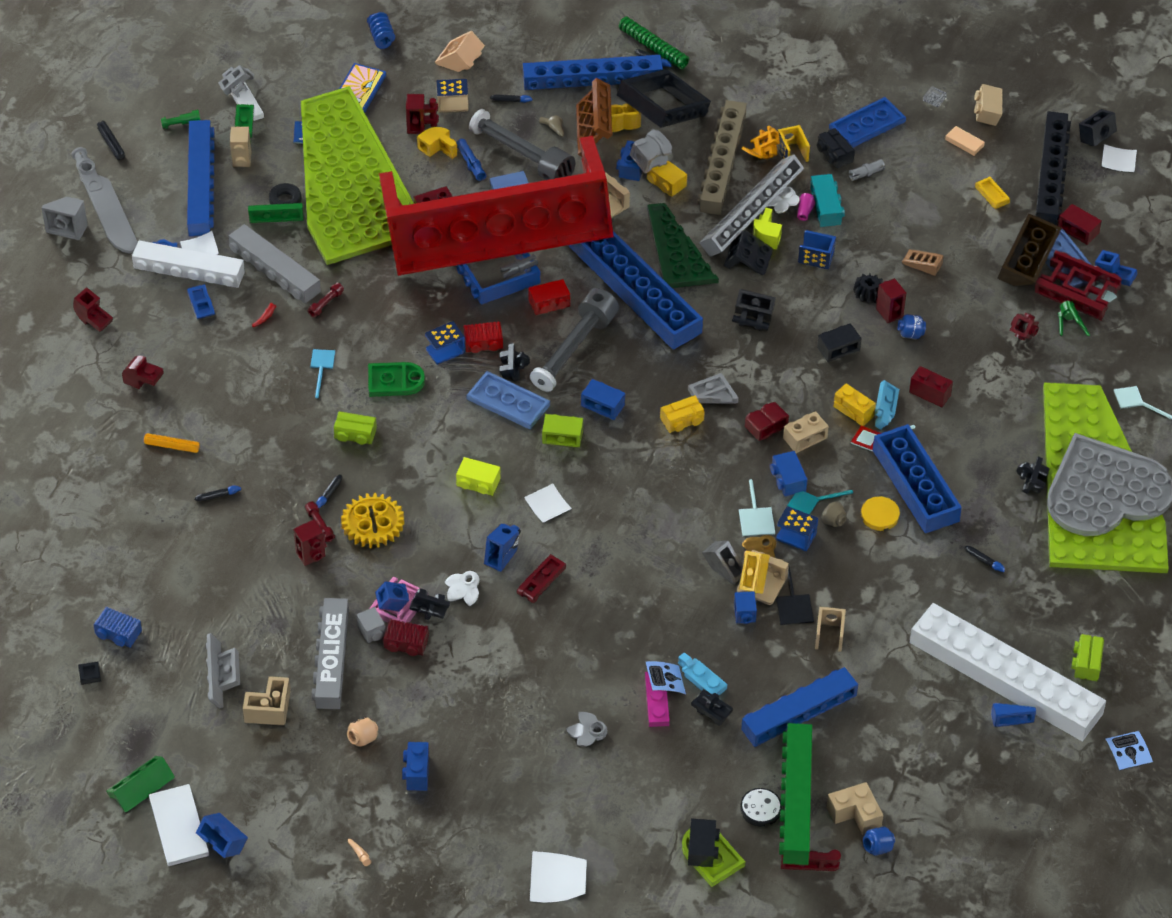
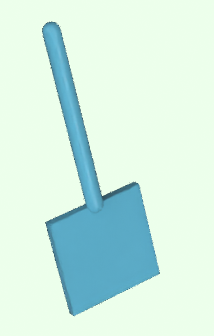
M313 349L310 367L319 368L316 399L319 398L323 368L333 369L335 350Z

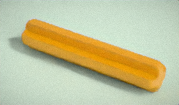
M146 433L144 437V443L147 445L198 453L200 443L197 441Z

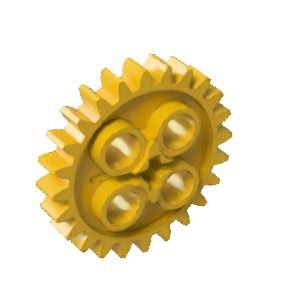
M366 493V498L359 495L358 501L352 499V505L346 504L347 509H343L341 525L342 529H344V535H348L349 541L354 539L355 545L361 542L362 547L369 544V548H372L373 544H376L379 548L380 543L387 546V540L394 542V536L399 537V531H403V525L405 524L404 512L401 506H397V501L391 502L390 496L384 499V494L377 497V494L374 493L373 497H370ZM369 508H372L377 533L373 531Z

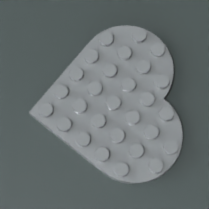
M1074 433L1049 489L1047 506L1051 517L1063 529L1083 536L1101 535L1116 528L1123 518L1134 521L1149 520L1163 514L1172 504V479L1167 473V469L1151 458Z

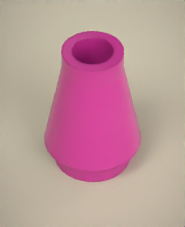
M803 193L799 197L797 218L801 221L808 220V216L816 203L815 197L809 193Z

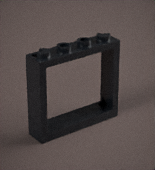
M668 69L621 80L617 92L618 97L660 128L706 116L711 103L708 98ZM664 88L686 105L664 110L643 93Z

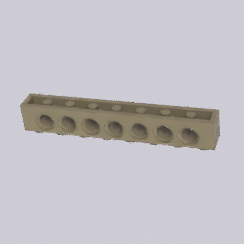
M726 100L725 107H721L720 117L722 118L718 119L717 129L719 130L714 133L715 144L712 143L710 154L712 156H709L707 161L709 169L705 168L704 179L706 180L702 181V194L698 195L697 204H700V212L721 215L746 118L747 103Z

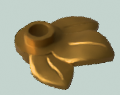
M763 535L760 538L749 537L742 543V546L747 549L746 551L755 550L775 558L776 540L770 535ZM765 542H770L767 546L763 545Z

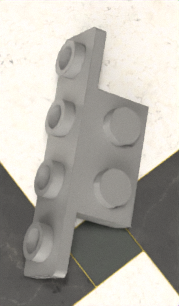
M210 633L207 634L206 643L208 659L206 660L208 666L207 681L209 683L208 699L220 709L224 707L223 691L240 685L239 651L233 648L221 653V642Z

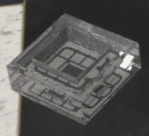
M932 86L923 96V101L939 107L945 100L947 93Z

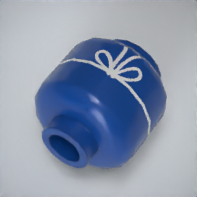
M906 314L902 320L898 321L897 330L900 331L903 338L916 340L925 334L926 322L923 321L921 316Z

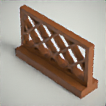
M598 78L592 81V90L576 105L578 155L581 157L579 138L593 136L596 144L602 137L609 139L612 136L610 84Z

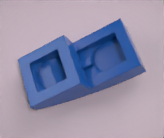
M205 284L187 289L197 319L215 315Z

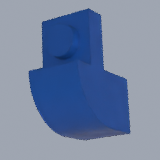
M1102 250L1095 261V266L1121 277L1122 285L1130 286L1137 276V269L1120 265V255L1117 253Z

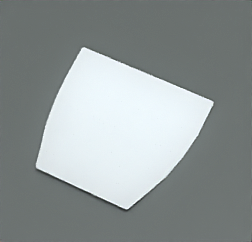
M533 851L530 901L543 903L559 902L585 894L587 860L563 854Z

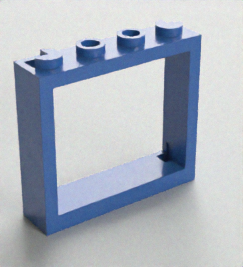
M529 253L515 255L516 259L519 260L530 256ZM467 264L456 265L457 272L463 275L466 286H470L474 299H478L481 305L541 283L540 270L537 266H533L524 270L526 273L482 289Z

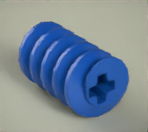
M384 12L371 14L367 18L375 45L379 49L388 48L395 40V34L393 33L388 15Z

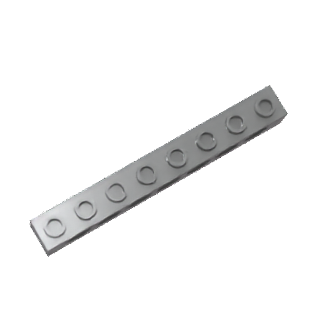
M794 154L782 159L699 242L709 257L721 253L804 169Z

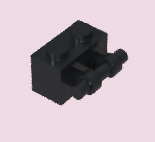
M740 289L735 305V313L741 314V316L733 315L732 322L738 323L739 326L744 327L746 325L755 327V330L760 331L763 329L768 331L770 323L763 322V320L771 321L776 297ZM747 316L757 318V320L749 319Z

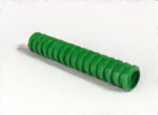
M625 16L619 22L618 27L621 31L627 33V35L642 43L656 54L661 55L662 58L667 59L674 66L684 69L688 65L689 56L669 45L663 39L661 40L660 37H657V35L642 27L628 16Z

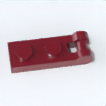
M550 554L518 587L517 594L521 597H527V600L534 604L539 596L566 569V563Z
M835 849L829 853L810 851L808 865L783 864V855H781V869L837 871L840 867L841 853Z

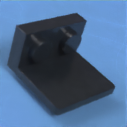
M744 229L732 241L724 266L730 269L735 264L738 265L742 262L763 276L766 273L773 248Z

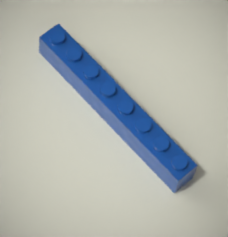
M210 120L189 121L187 208L189 236H202L209 233L211 228H214V218L211 217V215H214V204H211V202H214V191H211V189H214V178H211V176H214V165H211V163H215L214 152H212V150H215V143L212 138H215V129L211 127Z

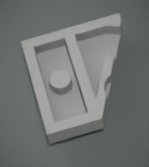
M722 373L688 385L689 393L691 396L696 395L699 403H738V396Z

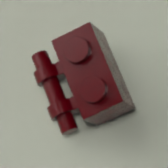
M407 94V134H421L425 131V124L437 127L439 115L437 114L438 103H436L435 98H431L429 104H425L424 94Z

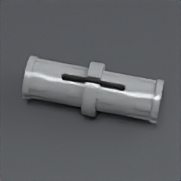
M882 159L870 164L864 163L861 167L849 170V174H852L849 177L852 181L865 176L870 177L873 173L885 170V166L882 167L885 164Z

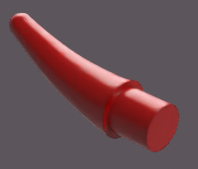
M270 303L262 316L252 324V327L259 326L267 321L274 314L277 306Z

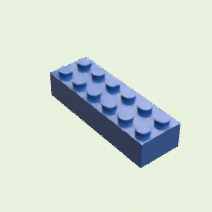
M909 424L875 435L873 452L923 532L926 534L960 522L961 505Z

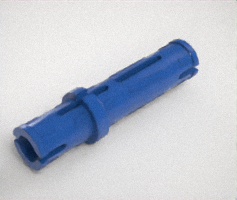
M459 139L456 142L457 148L468 164L467 168L473 172L477 181L484 180L486 173L481 167L480 160L476 159L466 140Z

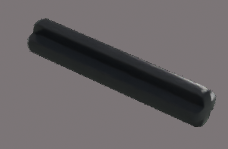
M105 121L98 122L97 129L116 159H124L125 152Z

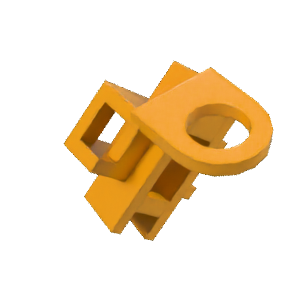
M767 126L768 131L765 132L761 129L759 130L760 136L750 140V143H753L755 148L749 149L742 146L741 149L760 159L768 160L777 156V145L780 144L779 132L773 127Z

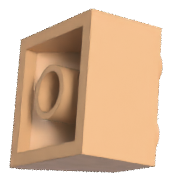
M469 31L451 40L435 63L456 72L464 69L469 70L474 65L473 61L482 54L481 50L485 45L473 31Z

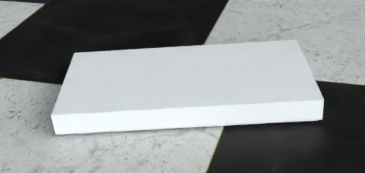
M187 784L149 794L168 867L209 856L206 842L196 834L200 820L190 785Z

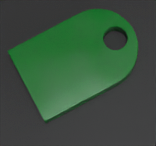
M368 363L369 397L413 395L419 392L425 384L424 371L415 363ZM412 377H419L420 379H418V380H412L411 378H412Z

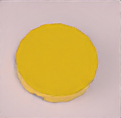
M882 496L872 497L863 504L861 517L864 524L869 528L884 531V529L893 528L898 523L900 511L898 505L890 498Z

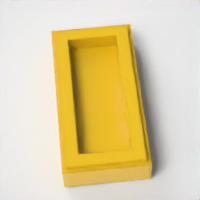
M991 177L975 183V188L994 209L1010 203V198Z

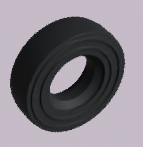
M290 183L278 184L269 193L271 205L301 203L302 199L299 188ZM283 194H289L292 196V198L288 201H281L278 199L279 196Z

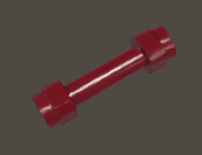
M338 282L330 287V291L317 304L313 303L308 308V314L313 318L320 315L322 308L334 297H339L344 291V287Z
M313 501L308 502L305 505L306 513L309 517H313L318 526L321 525L324 528L326 534L324 536L325 542H331L335 538L331 527H327L323 521L317 504Z

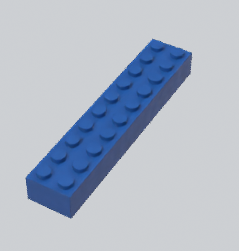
M614 231V237L568 245L673 350L702 334L703 318Z

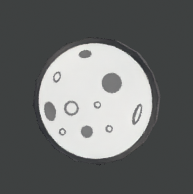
M754 788L742 797L740 810L745 821L754 826L764 827L767 824L775 823L780 818V811L782 810L781 800L776 793L769 789Z

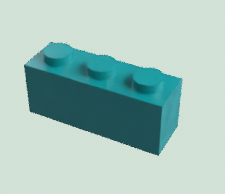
M832 174L811 176L810 191L815 197L816 203L814 206L820 227L841 225L842 217H845V210L840 205L841 195L837 194V181H834Z

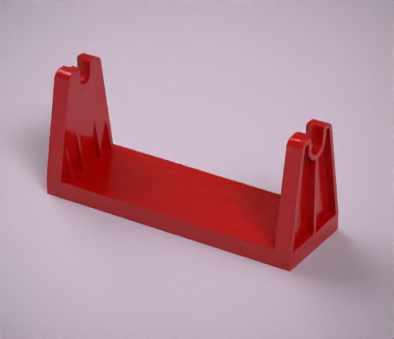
M593 136L579 138L583 157V174L404 206L397 197L392 171L379 173L397 275H406L614 237L607 178Z

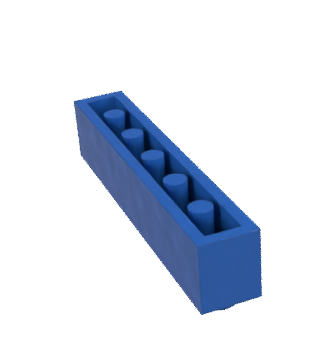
M845 667L840 670H834L828 676L822 679L818 678L812 684L800 687L794 693L788 696L784 695L778 701L766 704L754 713H748L742 718L741 730L752 745L756 747L782 734L783 731H787L788 723L802 724L857 696L858 683Z

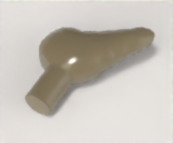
M558 115L551 116L550 118L540 117V124L548 125L559 136H564L562 117Z

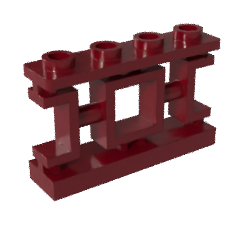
M1055 250L1053 257L1050 259V266L1054 267L1055 270L1051 277L1041 274L1035 283V293L1061 304L1065 301H1072L1077 311L1102 321L1109 304L1103 298L1107 291L1117 294L1121 288L1122 278L1115 273L1102 270L1098 266L1090 265L1082 259H1076L1065 252ZM1063 267L1071 270L1068 275L1061 272ZM1074 276L1089 282L1084 291L1070 286ZM1056 279L1064 281L1062 287L1054 284ZM1096 281L1104 284L1102 289L1094 286ZM1089 293L1097 295L1095 301L1087 298Z

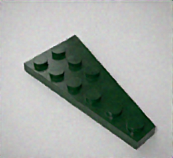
M666 203L648 204L647 211L662 279L671 288L719 283V278L716 274H713L710 265L704 261L702 254L690 237L686 236L683 227L677 223L675 216Z

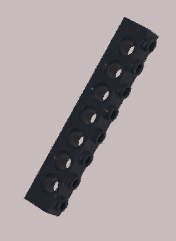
M1047 111L1035 216L1056 225L1057 220H1059L1062 214V210L1059 207H1062L1063 197L1060 194L1064 193L1065 184H1061V182H1065L1066 171H1063V169H1066L1067 158H1064V156L1067 157L1069 146H1065V144H1069L1070 134L1067 131L1070 132L1071 121H1068L1067 113Z

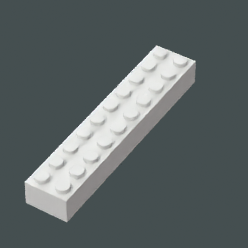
M935 603L931 604L911 629L910 643L1017 705L1036 707V715L1082 742L1104 713L1105 699Z

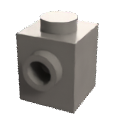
M375 607L357 614V626L367 643L384 637L385 624Z

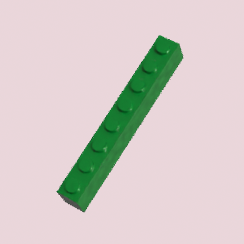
M788 723L787 731H783L782 744H786V747L782 748V759H786V762H782V775H785V778L781 779V790H785V794H781V806H785V809L780 811V822H784V826H780V838L784 839V842L779 844V855H783V864L808 865L810 852L812 724Z

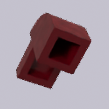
M86 287L74 297L73 308L85 325L89 323L101 332L113 321V317L99 306L100 298Z
M135 356L122 372L123 383L140 389L144 383L155 386L164 374L163 368L148 363L146 357Z

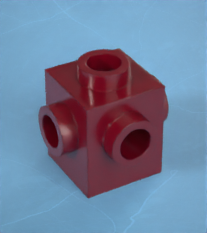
M1027 312L1025 314H1017L1011 322L1010 331L1014 332V336L1021 340H1025V338L1032 339L1038 333L1039 322L1034 320L1035 316Z

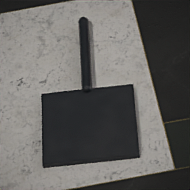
M788 567L787 578L791 596L776 597L780 625L814 623L810 595H794L790 567Z

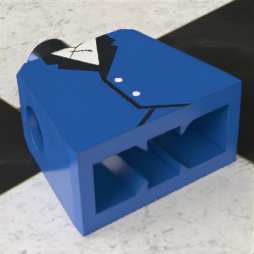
M501 524L487 536L485 565L500 572L504 569L517 551L518 538L521 533L518 526L512 525L510 527L506 524Z

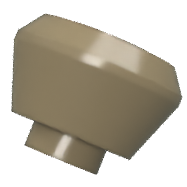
M840 502L830 503L824 509L821 516L824 524L833 527L842 526L847 519L846 511Z

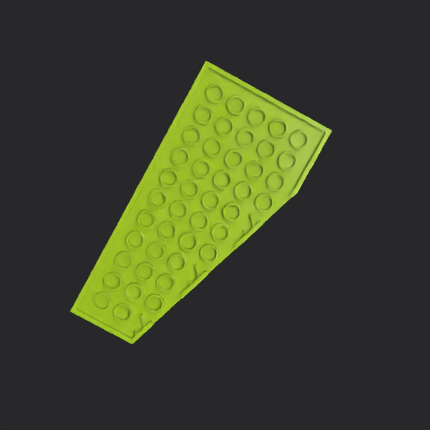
M348 86L301 100L307 228L326 265L392 245L379 173L392 171L397 197L403 206L414 204L351 87Z
M1044 382L1046 467L1050 468L1046 477L1048 498L1049 489L1074 433L1130 452L1132 450L1101 385ZM1047 506L1049 567L1168 573L1166 522L1162 514L1149 520L1134 521L1123 518L1116 528L1105 534L1083 536L1067 531L1058 525L1051 517Z

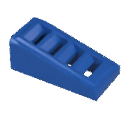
M994 703L991 710L994 727L1033 723L1036 715V707Z

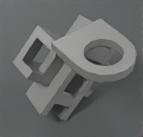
M241 65L237 68L230 67L222 74L223 79L218 84L226 96L233 92L237 97H240L239 92L242 89L248 90L244 81L247 79L253 80L254 74L248 68H244Z

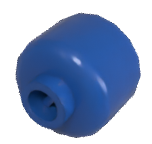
M885 826L869 829L863 837L864 849L873 856L889 853L894 847L895 836Z

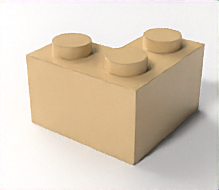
M269 677L266 693L245 692L243 704L244 723L285 725L291 692L289 678Z
M867 782L828 794L827 810L834 824L854 818L862 835L869 829L882 826L883 813Z

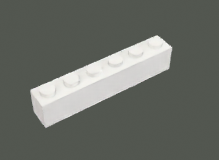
M140 240L132 255L133 267L135 269L238 288L245 273L244 260Z

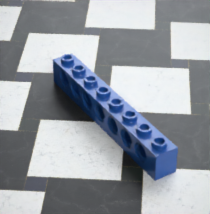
M661 55L523 63L524 90L592 86V81L595 78L610 85H617L624 79L663 70Z

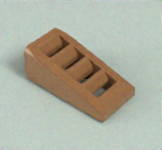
M909 249L902 264L936 276L943 264L944 256Z

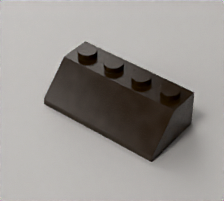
M1028 213L997 279L1012 286L1035 284L1062 228Z

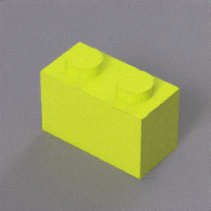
M466 457L463 458L456 473V484L458 487L493 496L501 479L499 466Z

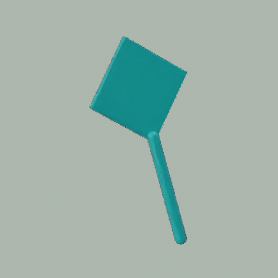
M853 490L820 497L802 491L795 493L787 506L810 514L819 500L852 494Z

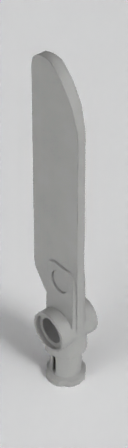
M75 148L71 153L72 158L77 162L76 167L80 180L86 188L108 240L120 251L128 254L133 253L138 242L110 180L97 174L95 163L87 157L86 148Z

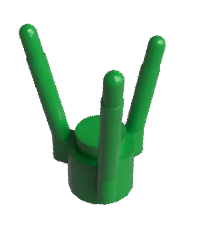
M1072 301L1063 302L1060 305V312H1058L1059 335L1063 336V318H1065L1066 320L1075 319L1086 336L1089 337L1090 333L1081 320Z

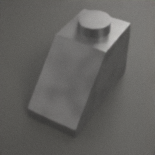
M728 540L715 541L702 552L710 567L730 583L735 584L741 579L743 564Z

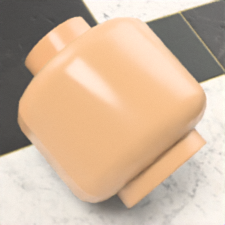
M362 717L349 724L347 731L348 740L358 747L365 746L376 740L378 726L370 718Z

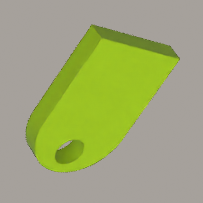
M690 829L684 834L682 839V852L687 860ZM721 833L719 841H715V847H719L718 859H714L713 867L693 866L711 887L745 867V860Z

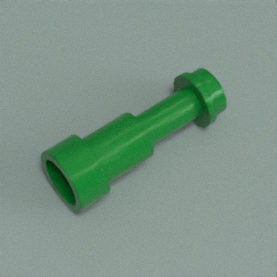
M192 110L191 113L180 114L179 117L166 119L165 116L161 118L162 128L168 129L170 125L180 123L185 125L189 124V121L200 120L199 110Z

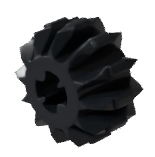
M870 273L867 276L862 274L861 277H857L853 288L856 298H860L861 302L867 301L868 304L870 301L876 303L879 284L883 283V279L878 278V275L871 276Z

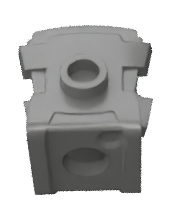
M652 129L646 135L647 137L635 141L632 146L630 156L644 174L656 166L666 165L668 161L667 155L672 154V145L659 130Z

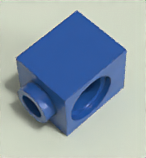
M385 581L375 592L379 609L400 611L409 602V594L405 584Z
M754 591L735 592L734 610L736 623L748 624L756 622L757 608Z

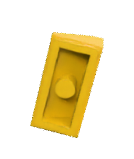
M746 551L739 590L763 593L770 555Z

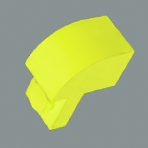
M765 208L764 213L760 214L759 220L754 219L753 235L777 250L781 239L782 225L772 223V209Z

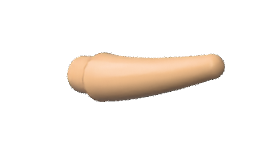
M348 839V843L354 849L363 865H370L371 860L368 853L352 839Z

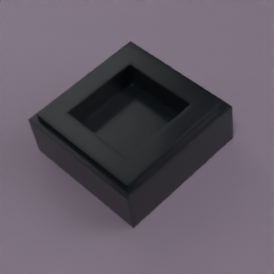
M98 661L78 665L81 685L101 682Z

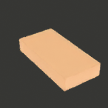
M957 126L945 138L946 141L973 156L985 144L984 141Z

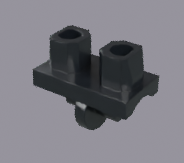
M514 343L508 344L507 351L500 352L501 362L503 364L508 363L507 365L500 366V374L503 378L512 376L514 381H519L520 369H524L530 364V357L524 352L519 353L515 351Z
M1038 456L1035 463L1031 465L1029 462L1018 465L1016 472L1020 479L1025 480L1022 492L1027 494L1030 490L1040 493L1043 490L1045 482L1037 477L1044 480L1050 468L1042 464L1043 458Z
M419 588L410 603L409 609L424 613V619L428 621L431 616L443 619L450 606V601L446 600L445 595L436 594L434 597L429 596L425 589Z
M705 689L691 702V706L696 708L698 713L707 715L718 726L733 711L731 706L719 699L718 694H711Z

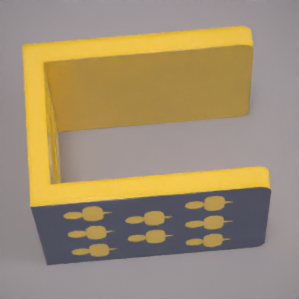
M797 125L778 129L780 144L777 145V148L782 158L790 156L791 150L788 145L797 143L805 162H809L810 145L801 126ZM789 133L793 134L791 138L785 139V135Z

